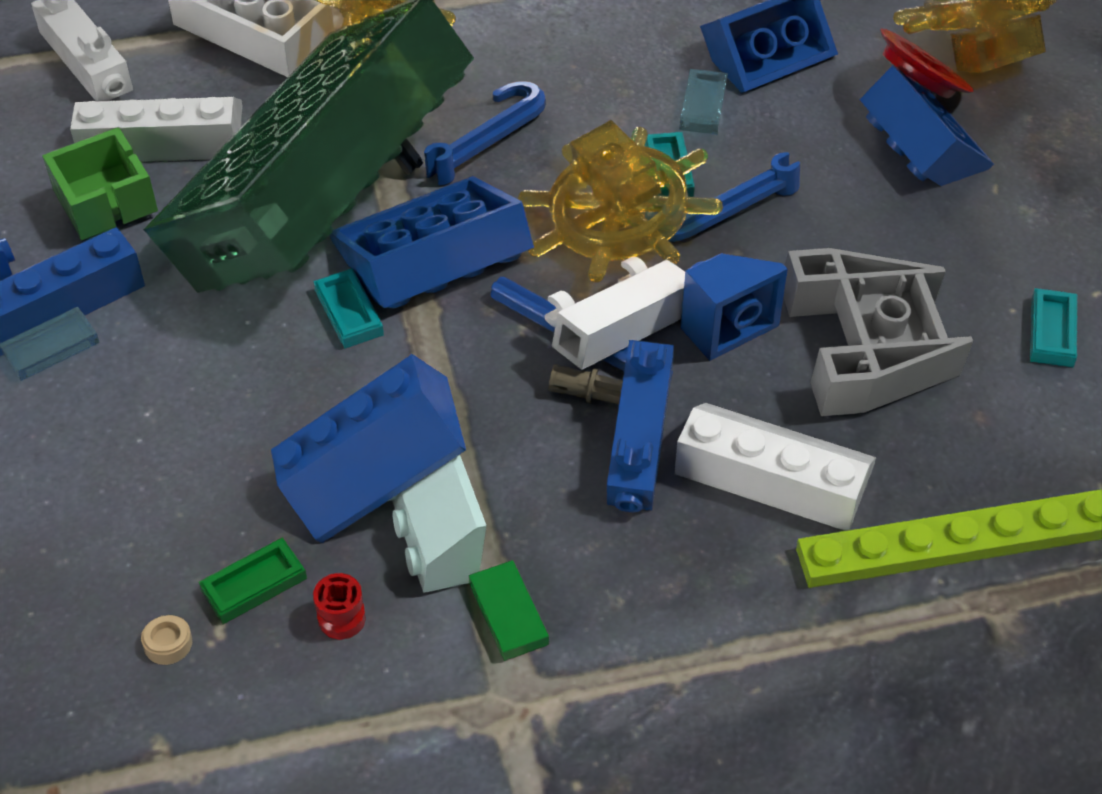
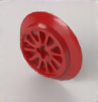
M880 29L881 35L887 43L883 55L910 78L934 93L948 99L956 91L964 93L974 92L973 88L962 77L931 54L892 31Z

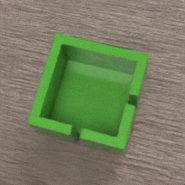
M119 127L42 155L53 191L81 240L115 228V221L121 219L126 224L158 211L150 176L137 155L133 153L132 147Z

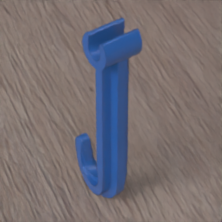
M531 82L509 83L493 91V101L500 102L513 96L525 98L449 145L439 142L427 146L424 150L427 178L437 173L438 185H446L452 182L455 177L454 168L537 117L546 105L544 91Z
M779 153L772 158L771 169L669 221L658 219L661 214L672 207V198L665 196L648 207L645 213L646 228L651 235L659 240L676 242L705 230L773 193L783 196L794 194L800 187V162L797 161L789 166V153Z

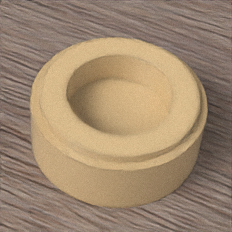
M166 615L152 620L145 626L142 631L141 642L146 656L152 662L168 665L180 661L189 653L192 646V635L190 627L184 619L178 616Z

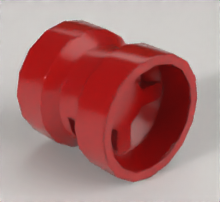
M334 573L323 577L316 584L313 591L318 625L321 631L329 638L337 640L349 639L362 630L366 621L361 586L357 579L349 574Z

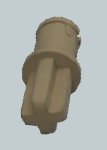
M554 364L550 375L548 391L584 398L586 403L589 404L592 403L593 399L619 404L623 380L598 375V369H593L592 372Z

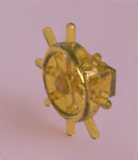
M925 0L923 6L896 11L893 15V20L896 24L903 25V30L907 34L917 33L926 29H964L950 34L956 70L983 73L1045 53L1046 48L1041 16L1031 13L1046 11L1057 0Z
M612 120L565 144L562 147L561 153L570 165L557 177L551 191L523 190L518 195V200L522 201L524 206L549 207L554 226L552 231L533 241L534 248L529 249L528 253L533 257H539L564 243L572 251L592 258L588 277L595 283L601 282L604 279L609 261L626 260L633 256H642L653 250L664 261L668 260L673 264H677L680 260V252L668 240L680 229L686 215H717L723 210V203L717 198L688 196L684 174L704 164L708 159L707 151L698 148L675 161L659 150L645 147L648 132L644 127H636L630 138ZM588 185L593 193L581 192ZM666 185L670 191L669 196H657L661 193L660 188ZM569 208L589 209L573 219L568 214ZM640 211L658 213L648 220ZM604 220L601 231L589 229ZM632 227L631 229L619 231V228Z

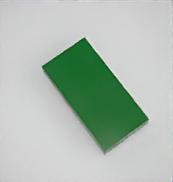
M282 537L198 583L201 592L224 625L307 579L305 568Z
M513 560L469 575V585L504 661L549 645V635Z

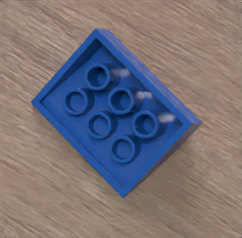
M474 176L328 232L331 241L350 269L353 268L368 296L383 308L403 306L410 301V297L423 292L432 293L440 291L447 287V282L460 277L477 276L484 272V267L497 262L506 263L514 261L521 256L522 252L534 248L522 201Z

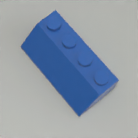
M117 227L0 280V356L145 287L137 253Z
M413 354L271 449L277 486L315 540L320 543L328 540L466 451L448 378Z

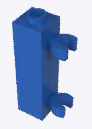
M629 340L607 480V505H613L621 511L639 512L642 509H653L673 368L674 345Z

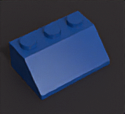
M766 0L700 26L712 62L741 93L838 55L820 0Z
M892 65L860 98V101L869 111L866 115L868 121L879 131L885 130L889 134L886 142L900 156L906 155L909 158L910 162L907 164V167L919 180L924 182L929 178L938 185L943 186L989 170L994 165L991 159L935 95Z

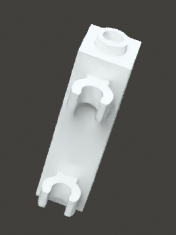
M37 0L31 3L40 34L95 101H110L133 90L125 59L111 44L110 37L102 27L97 28L74 0Z
M633 256L621 262V266L630 274L618 279L617 284L580 302L575 303L572 297L565 291H559L548 296V301L556 307L555 310L545 314V320L555 327L552 347L583 370L628 347L629 340L639 341L680 320L685 271L669 260L647 268L640 258Z

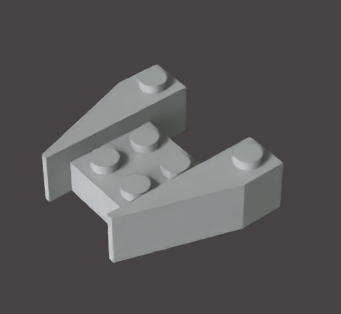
M832 248L788 251L785 262L788 271L783 298L789 317L837 313L848 346L819 349L810 383L821 416L865 413L961 375L973 339L971 336L947 337L935 305L946 272L944 267Z

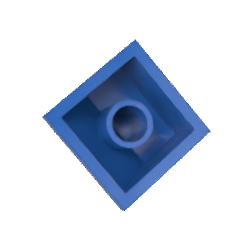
M723 253L706 261L697 262L691 268L685 270L680 328L709 361L773 330L780 324L787 267L783 263Z

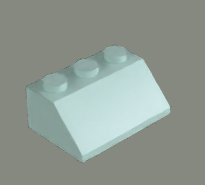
M458 455L388 500H392L395 510H393V524L398 538L405 537L408 546L405 549L408 571L411 576L418 575L423 593L468 584L469 575L480 571L486 523L461 456Z

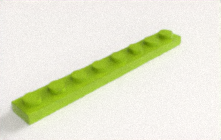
M1102 489L799 538L796 551L808 587L813 588L1102 540Z

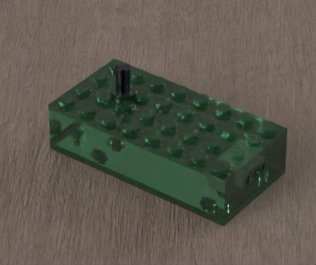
M408 0L330 32L144 228V231L197 293L211 289L220 291L228 285L235 283L244 285L252 279L259 277L268 279L276 273L286 270L289 273L295 272L309 260L310 256L307 254L315 244L325 240L333 232L332 224L334 221L349 212L356 205L357 200L355 197L358 193L372 185L379 178L378 170L383 164L395 159L406 175L411 174L416 168L422 166L423 159L407 138L422 128L424 125L422 119L427 113L432 112L444 102L443 94L464 79L466 75L464 70L473 61L474 57L433 0Z

